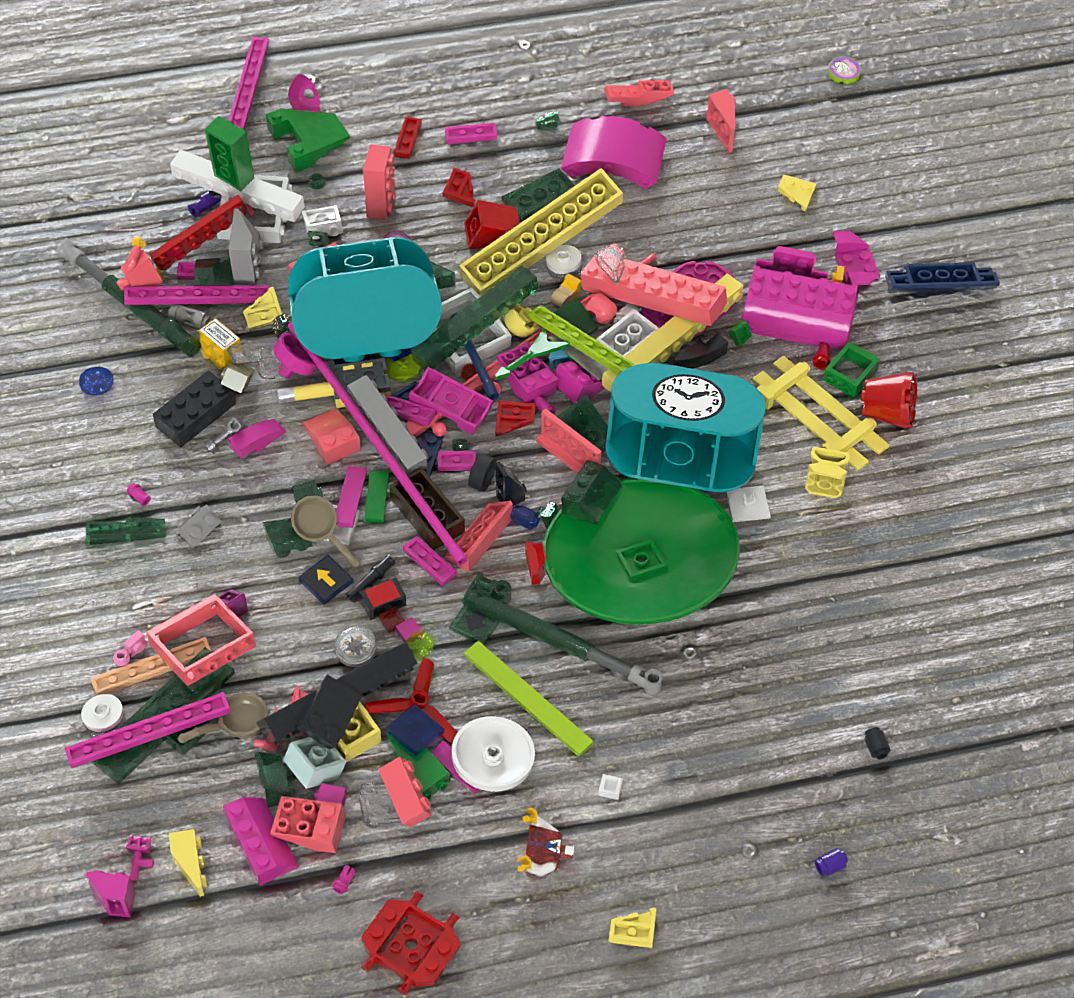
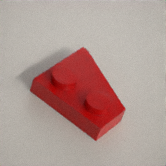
M453 168L442 196L474 207L475 199H473L470 173Z
M498 401L495 436H500L533 424L536 403Z

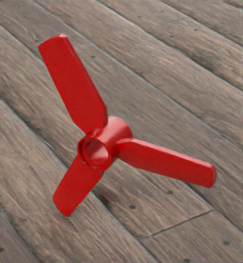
M423 658L413 685V692L409 699L399 697L365 703V709L368 713L407 710L411 715H420L421 719L448 744H453L454 738L458 733L434 707L427 704L434 663L428 658Z

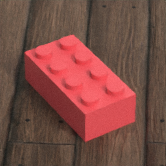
M370 144L363 168L367 218L388 220L389 214H392L393 211L392 201L396 200V190H394L396 179L393 178L395 173V167L392 166L394 154H391L390 146Z

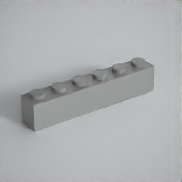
M365 375L348 384L349 396L406 475L419 468H427L428 455L426 451L419 448L417 439L414 435L409 434L404 421L398 419L396 410L393 407L390 408L387 404L388 401L385 395L379 393L375 381L370 380Z

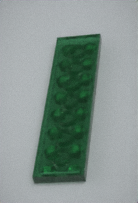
M204 647L184 667L190 666L212 652ZM225 664L189 686L175 675L120 728L211 697L235 674L234 669ZM171 734L103 757L91 763L119 785Z

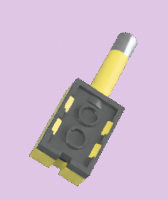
M385 358L330 366L331 371L347 393L348 384L367 375L370 380L375 381L380 394L383 393L385 397L387 395L391 396ZM328 382L277 389L278 403L334 396L336 408L346 407Z

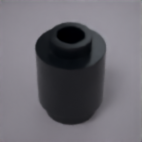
M879 727L871 728L865 732L864 740L871 757L877 759L886 758L891 749L884 732Z

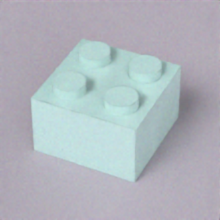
M311 737L291 742L283 759L306 789L339 779L346 764V760L336 748L328 749Z

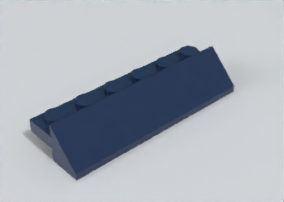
M975 262L904 264L903 270L886 271L885 273L888 285L887 293L993 290L1000 284L997 273L993 272L992 268H977Z

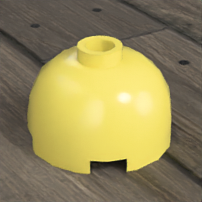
M515 301L505 312V325L512 336L529 337L541 326L528 318V313L532 311L529 307L525 309L520 306L521 302Z

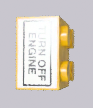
M216 318L199 330V341L202 346L201 352L219 370H223L224 367L226 368L234 360L239 363L244 362L240 338Z

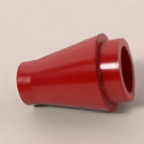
M820 344L812 359L814 367L819 370L826 369L831 363L830 347L828 344Z

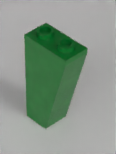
M404 722L387 733L388 744L394 758L401 757L412 763L415 769L413 774L420 781L423 787L421 792L428 801L436 792L447 788L450 783V773Z

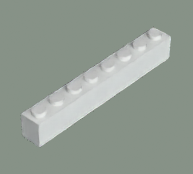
M181 149L170 163L174 177L186 180L193 185H199L209 191L212 190L222 196L233 198L239 194L243 203L253 208L264 210L269 214L277 215L284 220L295 222L305 208L303 196L254 178L242 191H239L214 176L210 160Z

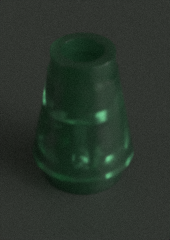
M551 111L535 120L538 130L555 128L561 124L557 111Z

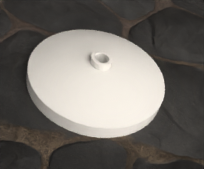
M494 716L475 719L463 726L454 738L452 745L453 766L458 775L475 788L485 791L511 789L522 783L533 768L535 758L533 741L524 728L509 719Z

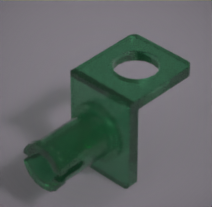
M308 231L307 233L310 246L321 248L332 244V242H329L328 233ZM318 236L322 239V241L316 242L313 240L312 237Z

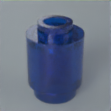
M516 505L510 515L514 523L528 530L536 528L540 522L539 513L523 505Z

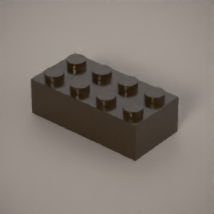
M419 468L408 474V478L452 539L465 533V519L426 472ZM399 480L389 485L390 499L430 548L436 550L444 545Z

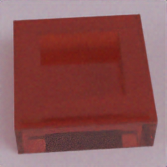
M396 607L378 615L379 620L388 633L396 630L395 626L405 621Z

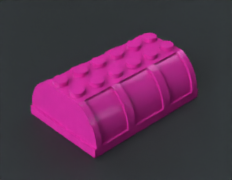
M755 265L741 321H747L753 334L815 346L825 343L829 345L830 349L841 351L849 341L858 297V284L848 285L828 281L826 278L806 277L792 274L790 271L780 272Z

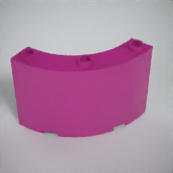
M600 116V119H583L572 124L561 169L571 178H575L583 174L595 173L602 168L607 174L626 178L641 188L646 189L657 183L667 138L655 129L643 127L640 125V122L627 118Z

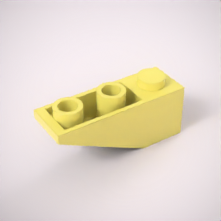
M194 829L169 833L170 849L174 863L200 897L204 896L203 888L207 887L205 874H201V868H205L203 855L199 856L198 849H202L200 836L196 837Z

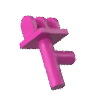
M129 835L126 849L129 853H133L130 871L132 882H138L140 867H154V859L141 858L142 854L151 855L152 838L149 836L147 838L142 836L136 838L133 835Z

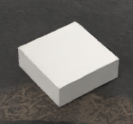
M603 774L598 795L618 800L623 778Z

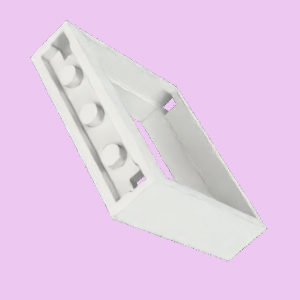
M254 175V178L292 192L289 177ZM222 196L220 206L232 198ZM276 215L274 228L254 227L259 232L260 240H263V242L281 243V237L285 234L284 222H287V220ZM232 225L228 229L217 233V238L230 240Z
M473 288L442 302L440 320L471 305L498 337L476 349L481 361L511 346L512 336L508 328L503 326L501 319L494 315L491 307L485 304L482 296L478 295ZM437 328L427 338L455 374L473 366L468 353L459 357Z

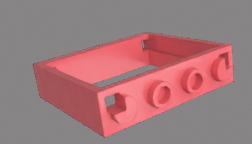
M216 594L146 632L149 644L187 686L256 647L253 632ZM218 615L239 638L185 668L164 644Z

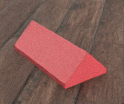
M511 501L488 503L466 529L465 533L456 541V544L459 545L468 558L465 564L459 566L449 551L444 556L445 559L470 572L513 519V503Z

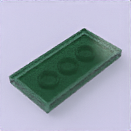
M558 168L501 196V201L507 206L516 207L519 221L522 222L575 185Z

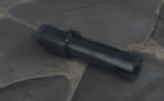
M386 555L379 564L371 567V571L346 593L347 597L351 596L349 600L355 603L360 597V592L367 587H371L378 579H382L385 576L384 574L396 564L395 560L390 561L392 557Z

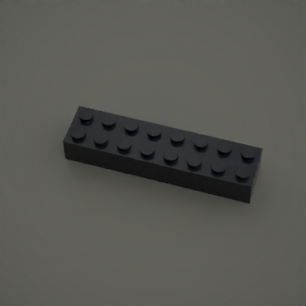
M405 642L336 680L358 694H362L364 697L379 689L378 685L383 687L397 680L396 675L399 678L414 670L412 666L418 664L409 645ZM317 690L256 722L267 744L274 742L276 745L289 739V733L292 732L295 735L301 732L295 726Z

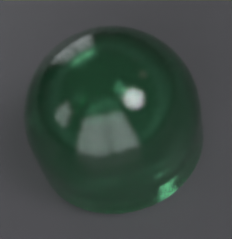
M454 439L452 441L453 451H470V441L466 439Z

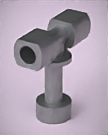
M231 419L225 425L226 430L214 440L209 438L204 442L213 454L220 450L218 445L227 438L247 428L241 419Z

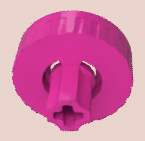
M289 332L281 334L273 346L274 354L281 362L277 369L278 373L288 379L292 377L294 372L304 376L312 375L317 366L298 339Z

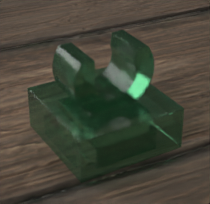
M549 502L546 508L540 506L536 513L541 515L539 520L544 523L546 529H548L559 509L556 503Z

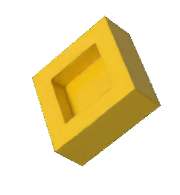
M837 266L836 273H832V282H843L844 266Z

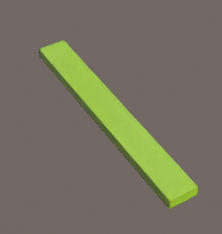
M542 305L528 313L529 319L562 340L569 341L570 345L617 375L635 365Z
M479 640L464 652V656L578 757L593 745L594 741Z

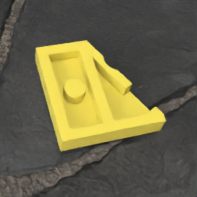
M784 174L778 186V192L787 196L791 202L800 204L803 211L807 210L816 189V183Z
M270 287L262 297H259L253 305L243 311L248 330L273 324L276 321L280 322L284 319L274 287Z
M650 908L649 912L639 915L635 912L626 917L611 919L609 942L652 948L656 908Z

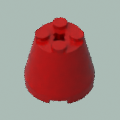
M905 372L865 380V390H862L861 401L865 402L862 408V416L901 428H912L916 416L915 407L918 396L917 376L913 372Z

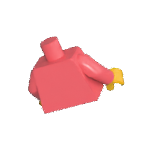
M136 236L133 238L131 253L121 267L125 277L116 282L121 291L124 290V287H157L163 284L164 276L160 275L162 270L155 269L145 251L141 250V248L146 246V242L141 241L142 237Z

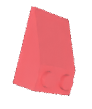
M725 89L709 95L706 119L730 153L733 149L735 132V98Z
M336 408L302 422L327 465L361 450L359 435L352 424Z

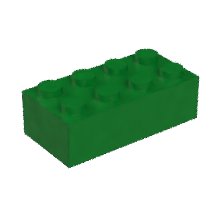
M218 116L205 128L213 173L215 177L242 191L254 179L247 133L243 128L237 127L228 119Z

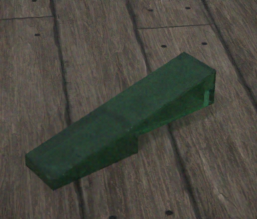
M126 518L125 522L86 521L85 546L164 538L166 535L165 519Z

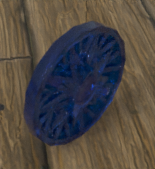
M100 366L86 369L79 378L81 390L92 396L108 392L114 383L111 371Z

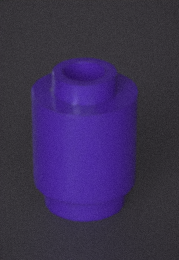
M835 848L819 856L818 860L815 861V866L821 876H829L846 868L848 858L843 850L840 851L838 848Z

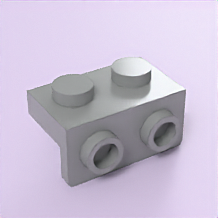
M207 504L202 508L200 506L195 508L190 513L192 517L189 520L184 518L176 525L178 529L174 533L176 535L180 533L192 548L222 522Z

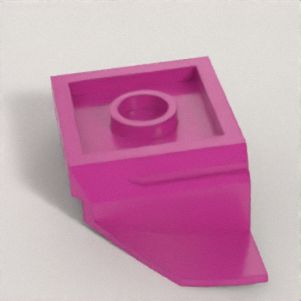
M850 231L833 232L837 243L835 259L838 266H844V284L869 285L873 281H878L880 274L868 244Z
M778 246L773 251L771 261L757 258L756 265L761 266V268L780 272L790 271L792 274L817 279H827L828 272L814 270L816 258L813 252Z

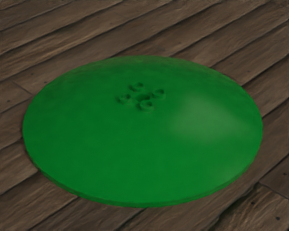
M627 478L607 482L581 493L556 514L544 538L543 548L546 557L544 566L554 588L565 600L579 610L602 620L615 623L656 624L692 614L718 597L728 586L735 574L739 561L740 544L738 533L731 517L718 502L702 491L689 487ZM643 559V560H646V561H644V562H638L637 560Z

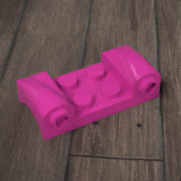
M427 367L418 385L409 393L410 402L436 409L438 413L457 422L458 428L472 435L476 433L492 409L493 400L430 367Z

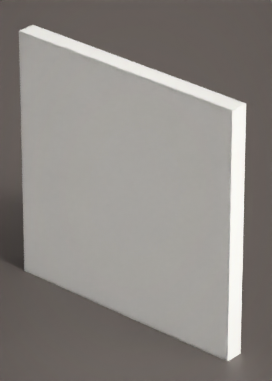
M764 485L743 487L726 492L733 522L771 518Z

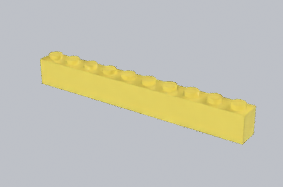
M728 273L715 283L726 287L727 304L721 313L728 311L732 304L739 302L743 297V284ZM674 316L624 356V358L635 365L664 363L671 354L678 352L682 345L690 342L707 325ZM608 369L602 375V386L611 392L612 384L618 375Z

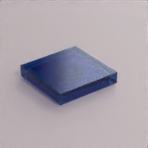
M415 704L386 727V732L415 756L440 737L445 730Z

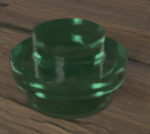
M320 173L312 174L308 181L309 186L313 189H321L326 185V179Z

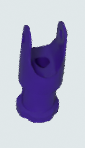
M207 191L199 197V200L188 204L189 212L192 216L198 218L200 213L211 209L219 203L222 195L220 197H213L211 194L214 191Z

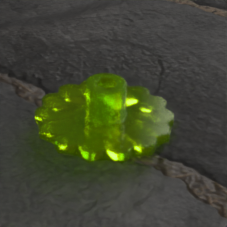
M416 631L411 633V637H408L407 644L416 658H425V656H429L430 652L433 651L434 642L429 633Z

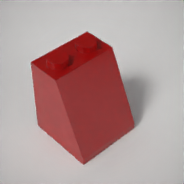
M477 200L464 222L468 248H485L519 225V215H517L516 207Z

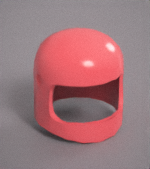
M601 292L595 294L585 307L591 316L596 315V321L602 325L612 322L618 311L616 304Z

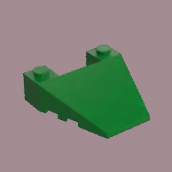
M283 108L265 114L267 129L274 139L292 133L298 141L297 144L287 147L288 160L295 172L312 167L320 157L324 158L331 149H336L350 139L349 133L336 114Z

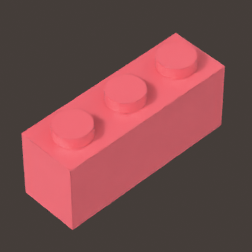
M398 757L378 769L402 824L411 828L432 816L429 810L431 808L430 802L423 796L421 792L423 787L420 781L415 778L413 774L415 769L409 760Z

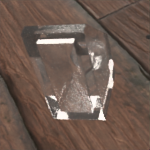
M613 243L596 251L598 266L616 285L619 283L625 268L624 258H626V254L622 248Z

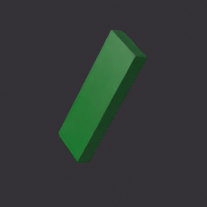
M370 471L364 516L365 522L384 523L389 472Z

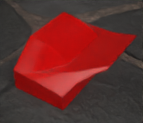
M525 542V555L531 584L537 585L541 583L545 576L544 563L546 557L543 543Z

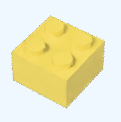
M360 701L346 731L336 746L346 762L382 742L380 729Z

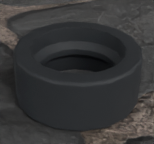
M483 453L477 457L469 474V487L481 492L486 491L496 471V458Z

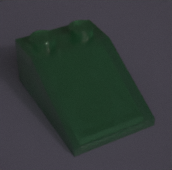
M587 395L556 416L600 449L602 453L605 451L608 425Z

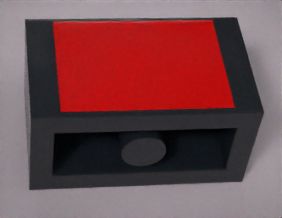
M396 577L384 580L373 587H367L360 592L361 604L370 621L407 606L406 595Z

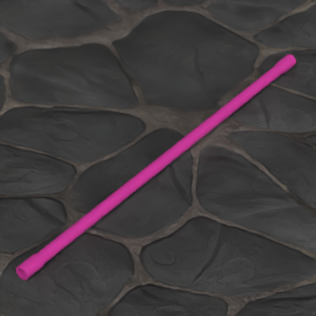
M291 321L288 324V328L292 332L294 337L298 339L293 329V324ZM303 346L445 544L453 559L459 566L465 564L468 560L467 556L444 528L321 356L312 353Z

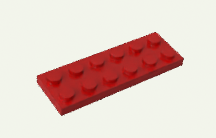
M239 194L150 253L149 255L155 267L159 270L169 269L174 262L184 259L190 251L197 250L202 243L212 240L217 233L228 229L233 221L234 208H238L245 216L247 210Z

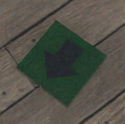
M469 597L450 624L449 630L475 643L479 640L485 646L504 618V614Z

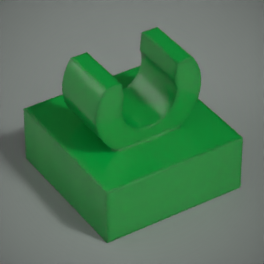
M740 321L728 331L729 337L734 340L737 346L743 345L752 337L747 321Z

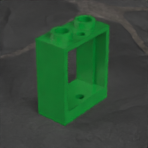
M849 341L827 366L823 380L855 398L865 386V380L871 379L878 370L880 358ZM844 359L865 369L856 381L836 371Z

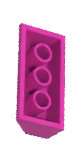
M241 797L223 806L225 818L259 886L299 868L286 841L271 836L274 817L264 798Z

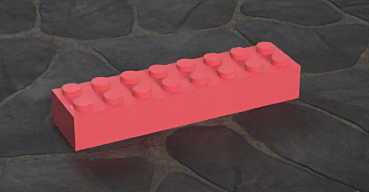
M597 252L580 274L582 287L585 291L596 294L601 292L606 297L712 326L727 304L725 286L602 252Z

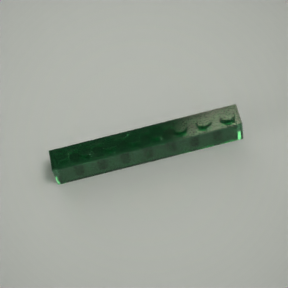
M523 265L434 331L425 341L414 346L411 349L413 361L425 371L427 367L432 369L438 367L441 362L451 357L454 352L464 347L474 337L480 335L483 330L493 325L500 317L506 315L512 308L522 303L529 295L534 294L539 289L537 277Z

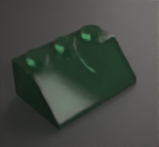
M587 460L561 497L562 514L597 525L621 490V482L604 465Z

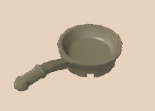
M316 495L306 496L299 500L291 513V524L296 534L304 540L312 542L329 539L342 553V556L350 562L351 566L358 568L360 566L359 559L357 560L350 552V549H347L333 536V531L337 524V513L332 503L324 497Z
M243 692L232 695L227 699L231 713L220 716L218 723L195 727L193 730L180 734L178 741L186 743V741L197 736L200 737L202 734L219 731L220 729L228 732L234 738L235 736L240 737L241 740L254 738L261 732L256 722L268 716L266 703L261 697L253 693Z

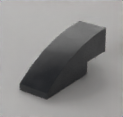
M718 333L706 343L699 339L674 358L673 366L695 369L707 365L727 353L728 341Z

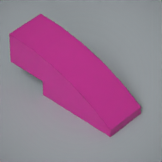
M275 419L262 421L228 438L229 446L242 459L253 450L258 453L286 433V430Z

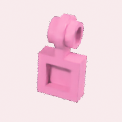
M138 630L124 642V648L114 654L113 659L116 665L121 667L127 665L130 657L132 658L143 651L146 646L144 634Z

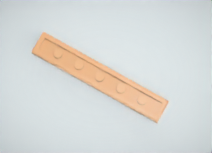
M206 637L169 650L183 666L197 662L212 653ZM156 654L90 679L97 696L115 692L172 671V669Z

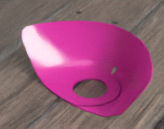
M298 74L293 79L288 92L292 108L294 110L320 112V99L315 85L307 76ZM306 89L313 91L314 97L312 99H307L304 96Z

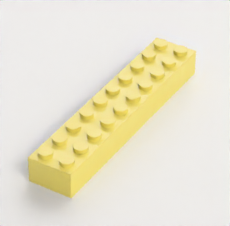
M600 168L460 264V276L470 288H473L478 295L482 296V299L486 298L622 204L623 192Z

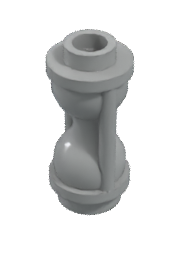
M179 304L170 307L168 317L173 322L199 329L210 323V317L207 312L198 311Z

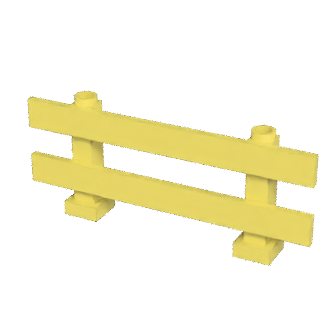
M783 355L773 363V366L783 373L779 378L773 380L764 371H761L752 378V381L758 385L757 389L765 400L766 410L773 407V401L776 400L825 442L822 448L849 453L848 463L857 471L869 462L853 448L858 442L862 440L878 455L889 448L890 445L874 432V428L877 426L876 421L873 418H866L861 421L807 376L810 367L806 362H799L794 365ZM796 384L850 431L840 437L786 390Z

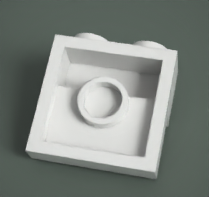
M337 206L302 211L308 239L337 236L343 233Z

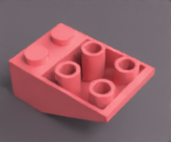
M281 796L270 834L271 836L315 851L336 853L346 814L342 804Z

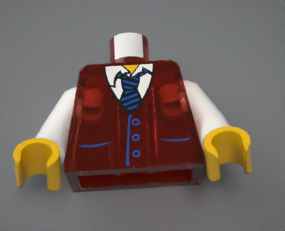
M534 808L525 810L530 816H524L523 821L525 823L532 822V825H529L526 855L521 856L517 860L522 863L518 866V871H527L543 876L559 869L560 858L573 859L574 846L562 845L563 834L537 816V811Z

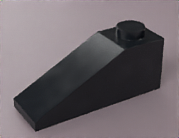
M497 462L496 497L500 502L511 501L513 506L524 502L525 493L527 492L525 484L520 482L502 463Z

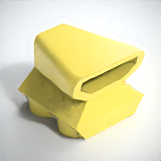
M813 447L811 451L812 464H809L805 482V489L808 493L831 498L841 496L847 471L844 469L849 462V453Z

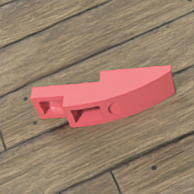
M639 80L637 85H606L604 89L608 102H621L622 107L649 104L674 94L670 80Z

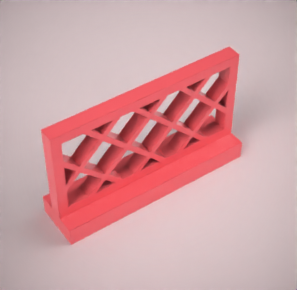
M545 408L541 412V435L537 437L536 442L592 485L605 474V469L601 467L602 451Z

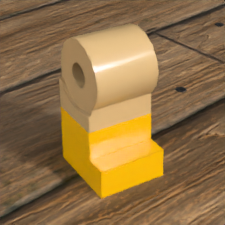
M568 273L561 286L552 294L550 302L558 307H562L577 297L581 292V280Z

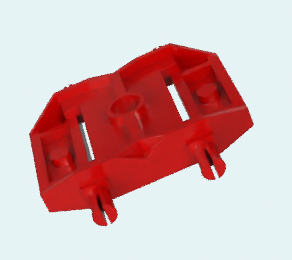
M419 891L415 892L410 901L388 899L361 936V941L369 955L362 969L369 973L375 963L386 969L394 971L400 978L405 980L398 989L403 995H406L411 986L435 985L461 947V943L453 931V926L459 919V916L451 913L448 920L442 923L419 909L417 904L423 898V894L419 893ZM406 917V921L403 923V925L398 930L396 935L390 941L384 951H381L382 947L385 945V943L390 938L392 933L395 931L397 926L400 924L402 919ZM409 941L417 943V947L413 950L407 949L405 945Z

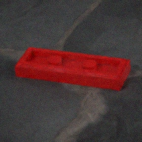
M405 116L393 152L394 157L411 158L422 125V119Z

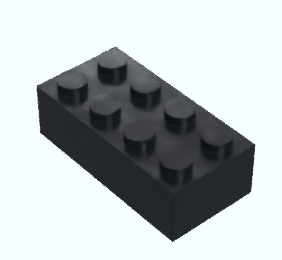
M208 370L153 413L155 427L181 448L236 404L234 390L222 385V381Z

